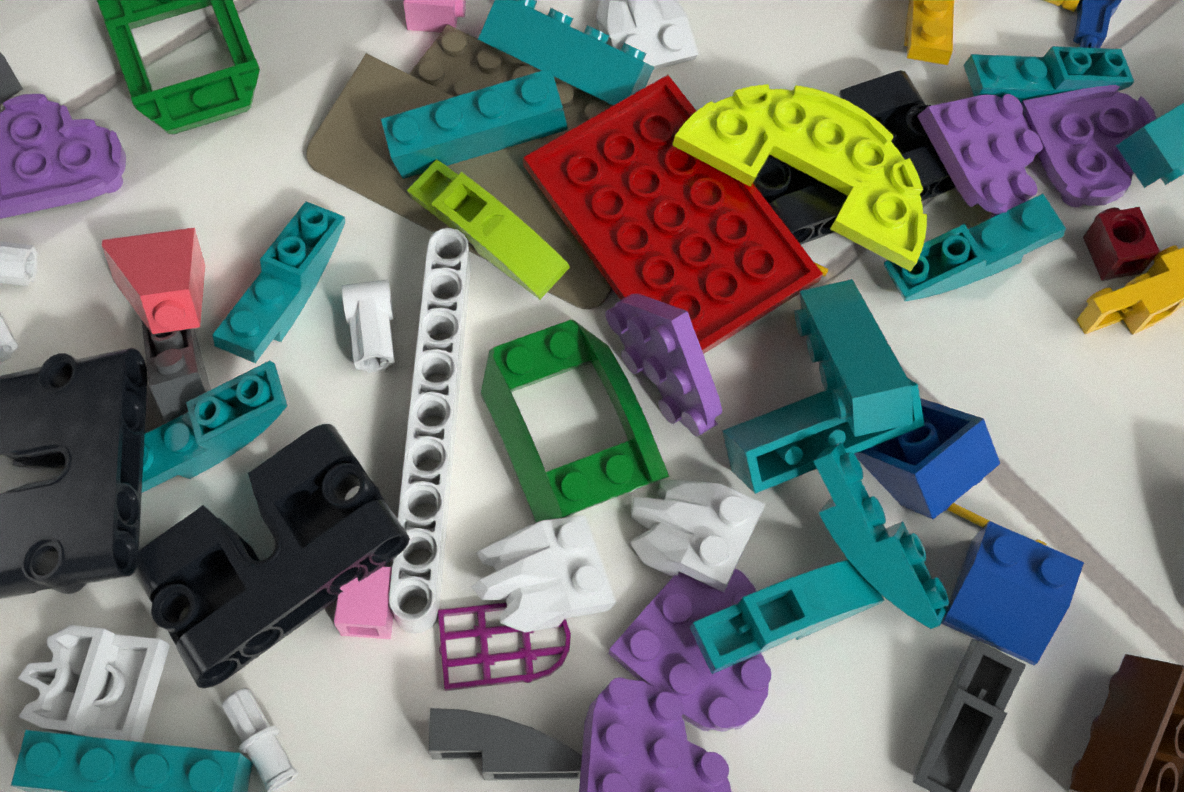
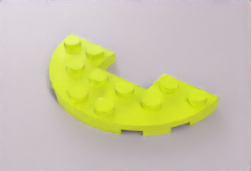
M769 84L750 86L734 90L733 96L716 103L712 101L696 111L675 135L673 146L750 187L768 156H774L848 196L831 226V230L908 271H911L918 261L923 248L927 226V214H923L920 196L923 187L911 159L905 160L891 142L894 136L879 121L849 101L818 89L795 85L793 90L769 89Z

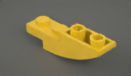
M909 0L904 46H907L908 59L948 65L953 52L954 0Z
M1174 245L1159 252L1153 259L1154 264L1147 273L1134 278L1125 287L1115 291L1108 287L1091 295L1086 301L1088 303L1087 307L1076 319L1083 332L1088 334L1124 321L1131 334L1134 335L1154 326L1184 306V247L1179 249L1177 245Z

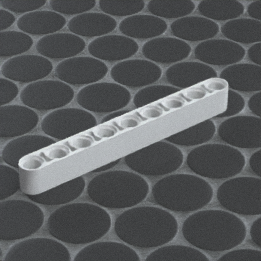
M452 228L436 231L430 237L427 246L398 510V521L409 535L410 541L404 551L393 559L389 593L390 607L399 627L406 632L414 634L425 632L436 622L442 584L471 273L468 240L462 232ZM446 255H457V257L453 259L442 258ZM444 293L454 294V296L449 299L437 298L439 295ZM438 333H448L451 335L445 340L438 341L432 339ZM434 374L448 376L445 380L438 383L427 380ZM436 415L444 418L436 426L422 424L430 416ZM426 459H435L440 462L438 467L432 471H422L417 468L420 462ZM429 503L436 507L435 511L427 517L420 518L412 514L416 506ZM425 549L432 553L430 559L422 565H412L407 562L408 556L415 550ZM419 596L427 600L426 607L417 614H407L401 610L404 602L411 597Z

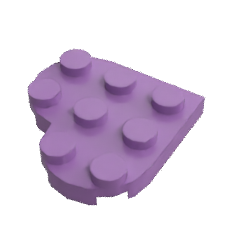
M1108 85L1022 101V114L1029 122L1031 130L1038 134L1043 145V149L1037 154L1048 178L1058 192L1061 193V198L1065 204L1071 207H1080L1082 205L1101 206L1114 202L1125 194L1131 185L1134 172L1116 145L1145 125L1156 120L1154 110L1143 97L1140 96L1138 101H1136L1128 94L1117 92L1120 86Z
M23 94L6 100L3 103L5 110L0 113V219L90 200L105 193L116 192L122 187V174L126 167V154L116 132L97 126L94 120L91 119L73 120L66 106H61L59 103L47 100L43 94Z
M1006 94L1001 98L996 95H979L928 106L917 117L958 192L970 207L978 203L986 211L992 213L990 217L992 218L1007 212V210L1028 201L1036 195L1037 185L1027 175L1025 167L1033 162L1035 155L1043 149V145L1038 134L1031 130L1029 122L1022 114V105L1015 96Z
M631 294L605 312L607 322L611 329L619 335L625 348L621 351L624 364L631 373L637 374L642 371L645 376L656 384L662 396V399L658 402L659 408L666 420L671 424L680 421L694 436L702 435L718 425L714 419L722 414L719 395L688 311L641 294Z
M736 568L724 592L684 573L679 572L677 576L674 575L609 649L608 654L639 681L652 685L659 693L670 692L676 695L683 704L682 718L702 731L716 730L725 732L734 728L735 730L742 728L756 717L768 696L771 669L761 653L711 674L690 630L693 622L739 603L742 597L756 592L754 585L743 572Z
M618 677L613 679L589 705L584 722L579 792H731L730 782L727 778L729 766L720 754L707 752L705 749L687 741L685 723L682 719L683 704L673 693H659L655 687L644 681Z

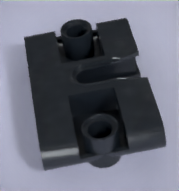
M895 71L840 90V98L861 108L879 121L894 136L891 142L899 150L905 160L911 159L923 187L920 193L921 201L943 194L956 187L917 117L931 105L925 104L905 71ZM772 155L768 156L753 182L800 245L835 233L830 228L848 197L844 193ZM762 183L771 184V185L774 186V187H769V186H766V185H764V184H762Z
M127 348L75 359L66 353H58L47 359L42 367L0 376V455L13 459L12 465L16 467L53 469L64 467L63 471L55 478L27 483L0 494V599L32 594L46 589H53L63 594H73L80 591L87 583L123 578L134 574L139 556L148 380L145 360L137 349Z
M322 424L310 429L248 473L260 515L275 539V549L267 559L260 561L252 546L204 505L139 550L135 574L149 600L152 602L151 614L153 620L159 627L168 631L176 645V649L199 688L213 687L230 678L338 599V595L343 592L340 589L342 586L355 578H358L360 582L397 557L409 544V535L382 497L379 488L369 478L335 426ZM360 486L358 492L352 498L345 500L347 493L352 488ZM189 606L187 615L180 620L182 611Z

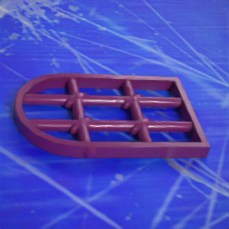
M506 602L438 610L441 641L439 653L442 655L444 690L451 691L519 682L531 683L532 681L551 676L563 665L570 652L571 633L566 619L558 626L563 627L566 636L565 646L531 650L530 633L533 634L534 631L524 633L506 625L486 628L485 612L505 610L507 608ZM477 613L478 626H473L474 629L445 632L444 617ZM522 633L523 648H518L519 651L489 654L487 638H492V635ZM479 636L481 653L477 652L476 656L447 659L446 640ZM562 654L560 659L549 669L534 673L532 660L536 661L537 657ZM524 659L526 675L491 679L490 665L494 666V662ZM482 663L483 680L449 683L448 667Z

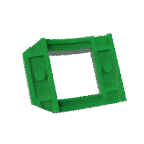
M97 0L126 80L133 106L166 133L175 135L245 113L251 108L260 68L233 0ZM212 6L234 66L153 90L132 29Z
M575 320L556 324L495 346L489 350L480 395L496 425L521 489L525 493L535 523L543 520L565 518L669 477L643 410L617 359L607 344ZM592 363L609 395L628 441L546 472L528 427L511 392Z

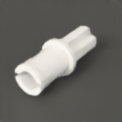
M244 688L230 694L223 702L222 707L242 742L239 746L240 752L242 754L248 753L265 784L267 792H273L282 788L295 779L298 772L291 765L276 738L279 733L278 728L269 725L249 689Z

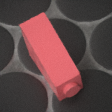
M195 228L102 240V248L114 283L152 334L200 327L205 262Z

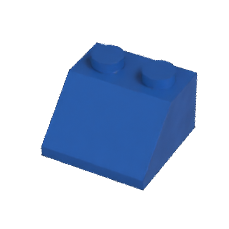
M920 398L925 426L867 448L854 455L901 506L934 519L940 513L946 511L951 504L969 489L980 483L986 475L1001 463L984 418Z
M989 521L971 541L941 624L1035 666L1070 607L1084 562Z

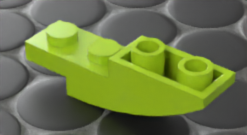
M437 159L407 190L414 201L450 228L462 232L467 240L473 244L477 253L539 300L570 268L569 264L547 242L499 200L464 173L460 172L458 175Z

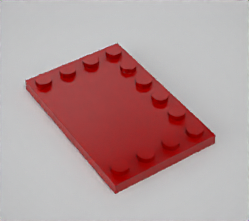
M666 75L524 156L523 166L619 299L622 300L631 294H641L688 311L703 354L799 295V291L806 290L818 283L823 273L754 184L750 187L672 145L677 132L696 110L671 77Z

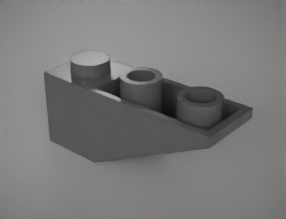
M142 321L149 387L164 421L167 423L187 413L186 402L211 390L194 328L152 334Z

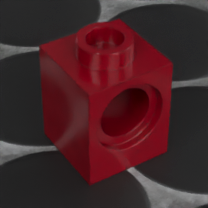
M1114 207L1100 212L1083 236L1101 281L1141 274L1160 252L1140 207L1124 210Z

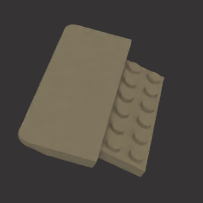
M449 24L409 74L366 53L310 141L306 152L308 163L317 173L433 233L441 229L450 228L414 201L407 190L423 173L405 179L401 177L391 159L381 119L542 70L496 49ZM554 77L568 130L448 165L447 167L458 175L460 172L464 173L534 230L569 264L570 268L553 285L548 293L577 308L594 309L605 302L613 289L524 168L523 157L614 105ZM468 241L469 252L485 259L477 253L473 244Z

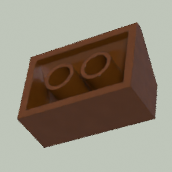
M1125 654L1119 670L1110 679L1109 694L1102 711L1092 722L1090 739L1082 759L1077 761L1073 767L1071 785L1069 787L1072 792H1184L1183 665Z

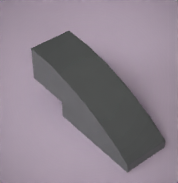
M971 640L934 722L914 774L913 783L930 792H970L1008 714L1004 710L1026 664L978 640Z
M430 708L429 753L433 760L482 759L484 780L580 779L582 755L563 742L532 727L499 716L474 711Z

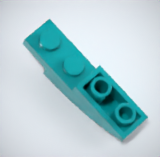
M1052 46L1043 57L971 54L963 65L974 97L979 95H996L1002 98L1006 94H1011L1020 103L1024 100L1099 86L1117 85L1120 86L1118 89L1120 91L1129 88L1135 82L1122 49Z
M1041 194L968 229L963 224L925 242L918 261L911 271L889 260L884 262V267L905 302L923 299L961 288L1022 262L1023 255L1063 237L1066 228L1044 194Z
M305 201L261 257V273L212 334L214 346L256 363L273 339L282 342L317 286L344 228L345 216Z
M269 360L186 402L187 413L146 433L144 439L142 493L177 475L191 479L229 458L263 433L288 406L275 363Z
M842 442L824 449L813 462L832 497L818 512L830 535L865 580L888 601L930 629L940 626L949 600L942 582L937 577H931L924 563L926 561V553L919 537L915 533L909 534L903 521L887 528L884 527L883 524L886 523V517L883 508L875 496L869 497L861 481L863 479L862 467L852 452H846Z
M844 560L800 574L744 596L739 603L693 622L690 630L711 674H714L794 638L799 640L879 605L885 600L849 560Z

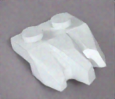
M600 0L596 19L600 31L610 36L606 44L621 50L623 43H626L647 53L643 61L654 66V70L695 60L699 55L688 17L677 0Z
M660 480L657 494L663 500L634 497L631 506V518L649 529V531L635 537L630 542L641 561L671 577L677 576L681 572L722 592L725 591L765 506L764 503L722 484L698 481Z
M585 515L543 520L534 523L476 553L483 564L493 566L496 572L480 579L471 587L481 600H506L507 608L500 615V623L524 633L558 627L565 618L606 612L616 603Z
M70 625L47 637V646L53 652L52 661L28 663L18 677L19 680L37 688L40 693L37 701L25 705L19 717L42 729L62 734L142 742L170 644L157 638L118 635L104 628Z

